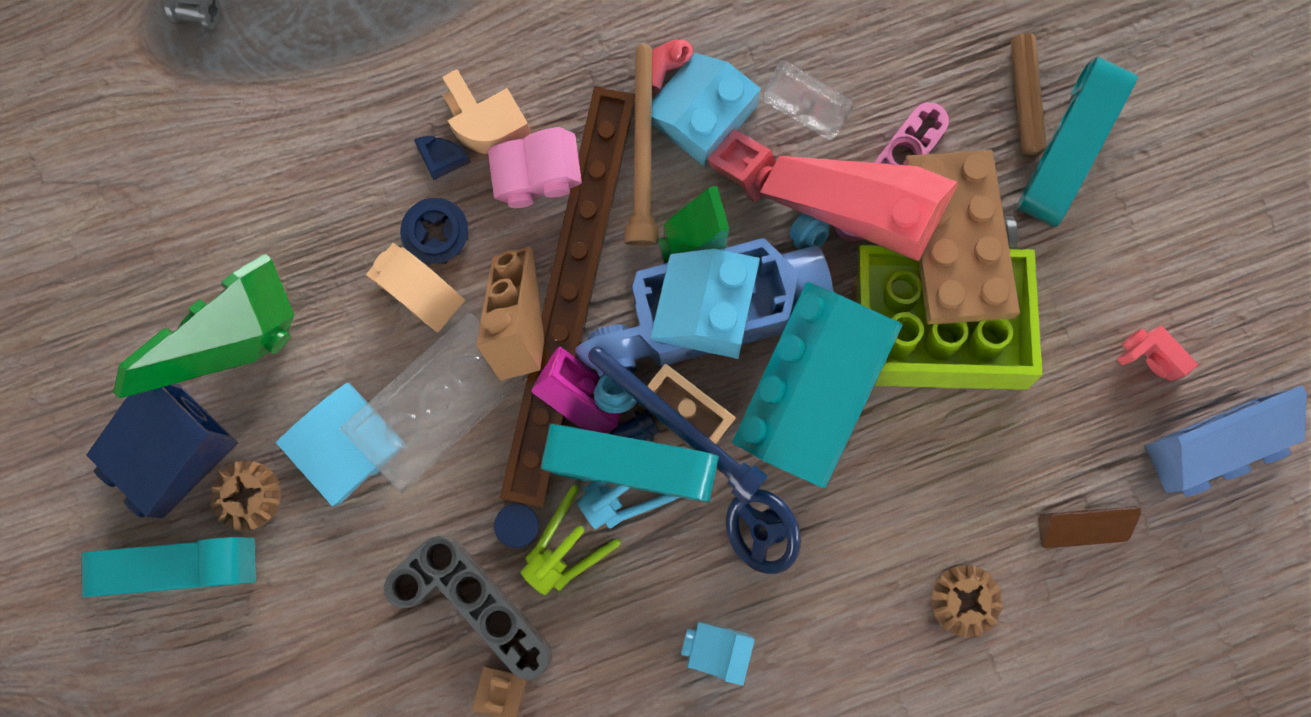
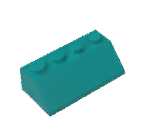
M807 281L731 443L762 461L819 487L826 488L903 324Z

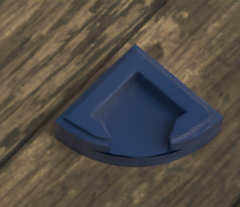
M423 136L414 139L433 180L471 163L464 149L449 140L436 138L435 136Z

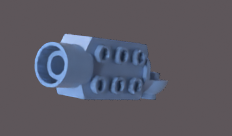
M765 238L720 249L760 258L742 345L782 335L807 281L833 292L829 268L825 256L818 245L780 254ZM668 263L636 272L632 291L640 326L629 329L622 324L602 327L591 332L587 336L588 340L576 347L575 354L584 364L596 370L599 378L605 374L592 364L588 358L589 351L594 347L604 349L631 373L637 369L635 360L645 357H651L662 367L665 363L670 365L711 354L651 340Z

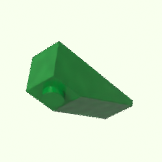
M717 186L707 188L664 223V237L658 239L664 264L668 263L670 254L726 248L729 226Z

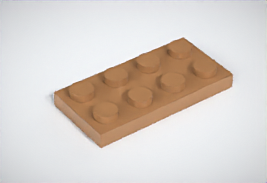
M981 150L907 155L903 163L904 165L918 166L958 182L957 188L918 262L927 325L1016 318L1020 313L993 151Z

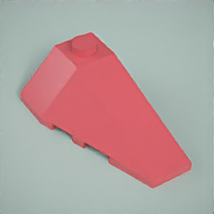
M779 156L760 191V195L919 262L957 188L958 182L918 166Z

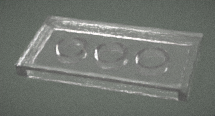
M471 312L339 428L401 494L528 377V374L503 381L499 380L476 346L480 321Z

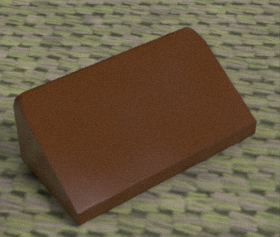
M1129 506L1040 514L1038 524L1041 545L1043 548H1058L1126 542L1131 538L1140 518V508Z

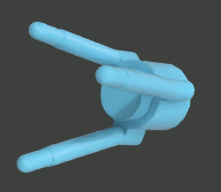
M594 481L583 489L586 494L576 500L594 529H598L605 523L611 529L623 520L675 501L680 497L663 494L617 512L616 510L623 506L618 496L628 490L629 487L616 485L611 488L608 484L604 486L606 484L604 482Z

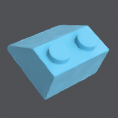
M694 52L692 58L678 70L652 100V125L705 167L709 163L707 159L733 129L737 130L756 109L761 88L729 62Z
M719 249L670 254L651 340L739 359L760 258Z

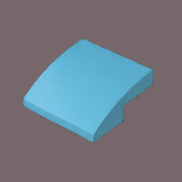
M350 383L344 384L325 398L275 442L332 507L339 506L369 476L376 475L406 446Z

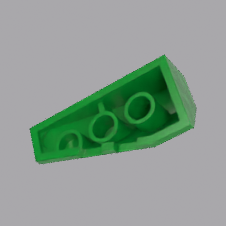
M264 254L234 271L221 282L222 287L225 288L221 294L208 304L199 299L188 308L189 314L182 320L178 329L174 332L169 328L162 329L121 362L118 367L113 393L120 399L257 361L269 352L272 354L279 352L290 339L288 332L294 318V313L272 259L267 254Z

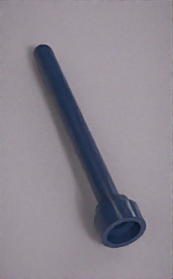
M594 347L589 351L588 358L592 364L694 450L719 456L717 469L730 479L727 484L733 488L731 493L744 504L747 503L768 476L756 465H753L751 468L745 462L740 465L604 349Z

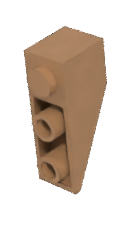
M531 246L515 251H505L499 256L492 257L476 346L500 381L540 371L544 333L534 254Z

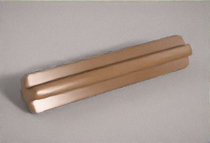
M1032 33L1017 34L1011 41L1021 152L1026 156L1043 154L1047 148L1036 37Z

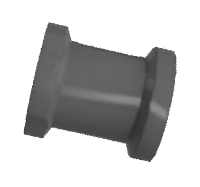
M165 0V13L170 23L180 24L182 21L200 23L205 29H214L219 22L221 9L219 0Z

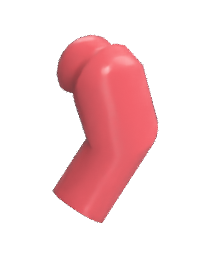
M672 40L652 50L653 93L661 91L666 73L683 66L692 58L693 48L687 40Z

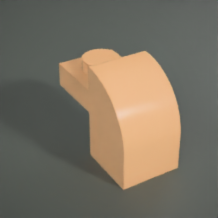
M457 69L442 77L448 88V92L442 94L454 116L447 121L456 138L468 149L488 154V149L497 144L523 139L531 134L529 125L508 88L477 104Z
M392 243L386 251L376 258L374 265L366 273V276L393 296L437 333L465 302V299L435 272L405 248H400L395 243Z

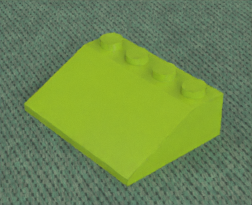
M860 245L858 248L856 303L903 324L874 386L1028 390L1043 375L1035 250L1009 249L1020 313L1016 318L927 325L918 261L882 246Z

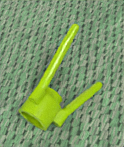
M576 484L570 487L536 546L525 557L528 564L520 572L532 587L545 596L553 587L561 591L571 579L621 545V541L616 538L563 573L562 571L567 565L561 558L584 533V527L577 526L554 552L548 548L543 553L579 490Z

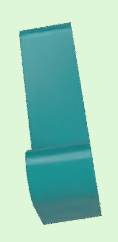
M1099 56L1091 59L1086 64L1072 90L1071 95L1074 97L1023 191L1016 207L1017 210L1055 228L1061 223L1137 82V74Z
M550 424L540 469L572 479L587 482H604L710 503L719 456L698 450Z
M214 538L198 540V542L81 553L82 598L257 583L255 538Z

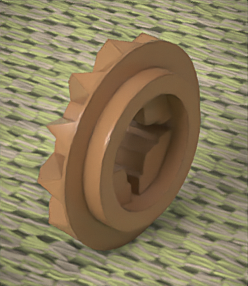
M234 462L233 465L220 470L215 483L210 486L212 501L209 506L217 515V521L233 530L249 531L265 525L272 519L280 505L281 488L277 477L268 467L258 462ZM241 482H243L244 487L247 489H261V492L255 493L254 496L248 499L249 506L247 508L244 507L242 502L229 501V498H233L235 494L240 492L239 485H241Z
M960 565L950 568L941 574L933 586L931 606L934 616L940 625L952 634L962 637L981 636L997 625L1000 612L1004 608L1001 597L1002 589L997 585L990 573L978 567ZM979 587L974 601L979 605L978 608L982 612L966 609L963 613L960 612L956 616L960 611L959 607L962 601L957 597L958 594L953 589L970 593Z

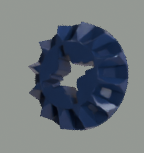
M427 198L414 204L404 215L400 228L401 240L405 249L421 262L427 265L446 264L448 260L456 255H461L462 248L466 241L469 240L468 221L462 210L453 202L443 198ZM425 221L435 227L445 223L442 231L447 242L439 241L436 238L426 241L429 233L423 222Z

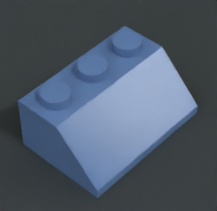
M1302 385L1262 396L1145 444V449L1165 492L1183 491L1185 497L1193 496L1212 488L1209 480L1223 475L1225 480H1230L1251 472L1249 464L1254 461L1263 459L1264 463L1268 464L1290 456L1292 453L1289 447L1305 441L1307 393Z

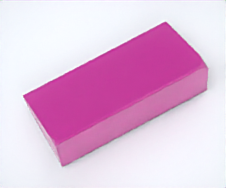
M560 346L555 350L532 388L533 394L584 430L606 434L617 426L621 414L605 412L596 405L594 390L600 380L598 374Z

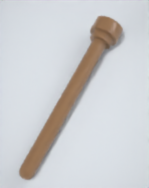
M645 43L638 45L635 58L634 216L629 217V224L625 225V244L632 246L658 245L659 226L655 225V218L651 217L652 48Z

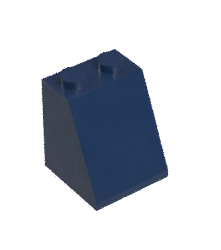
M175 383L128 396L86 456L97 466L93 471L100 480L110 487L117 486L127 496L123 502L134 514L141 518L145 516L164 518L238 442L180 384Z

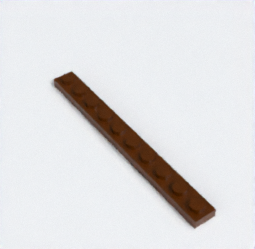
M594 86L578 155L582 183L571 188L541 316L544 333L540 371L529 373L500 494V499L540 508L545 507L552 473L540 469L550 424L563 426L565 416L533 394L532 388L559 346L578 359L575 349L581 344L635 106L634 93Z

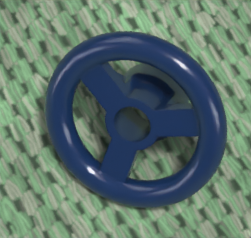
M758 489L746 504L737 497L731 501L726 515V530L731 546L738 557L750 568L764 574H778L789 569L798 558L801 547V535L798 522L788 505L775 494L763 489ZM760 502L769 506V508L761 512L752 508L749 503ZM739 516L750 527V534L754 540L752 551L747 547L741 536ZM787 539V548L784 555L775 561L766 560L768 548L775 543H780Z

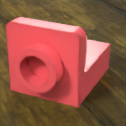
M736 129L731 131L707 159L712 169L742 186L748 198L754 202H757L762 197L760 191L776 163V159L770 149Z
M1162 325L1148 332L1143 328L1137 330L1122 343L1126 351L1116 359L1123 366L1135 361L1144 354L1147 357L1146 363L1149 368L1159 377L1167 378L1169 381L1187 376L1198 366V363Z

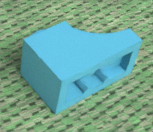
M697 621L695 630L689 628L686 630L681 655L688 656L687 668L719 677L726 682L744 686L755 639L750 634Z

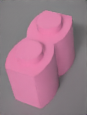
M561 127L541 130L523 139L503 142L488 149L494 199L508 203V206L511 208L531 206L534 203L533 199L543 195L549 198L566 196L570 193V188L582 183L575 134Z

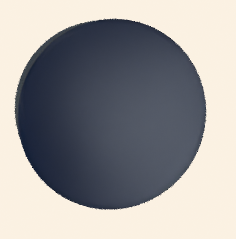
M511 504L504 507L496 516L494 523L495 534L499 541L511 548H523L530 545L536 539L540 528L536 513L531 508L522 504Z

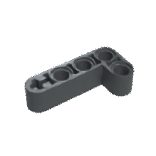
M442 536L428 539L386 578L384 584L385 596L391 604L400 608L419 606L440 590L517 677L526 680L534 679L546 671L551 664L552 650L545 638L457 540ZM441 544L448 546L452 552L451 563L443 570L437 568L432 561L433 551ZM407 574L412 575L418 582V592L411 600L404 598L399 591L400 581ZM469 577L477 579L482 588L480 598L474 603L466 601L461 594L462 583ZM498 610L504 611L511 618V630L505 636L495 634L490 627L491 616ZM521 630L526 634V637L519 640L522 646L527 650L536 647L540 652L536 658L539 664L538 668L534 664H529L527 667L522 664L520 660L523 659L525 654L517 644L512 646L510 650L505 646V643L516 638Z

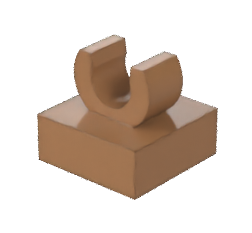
M484 665L472 711L494 717H518L527 680L517 677L511 671Z

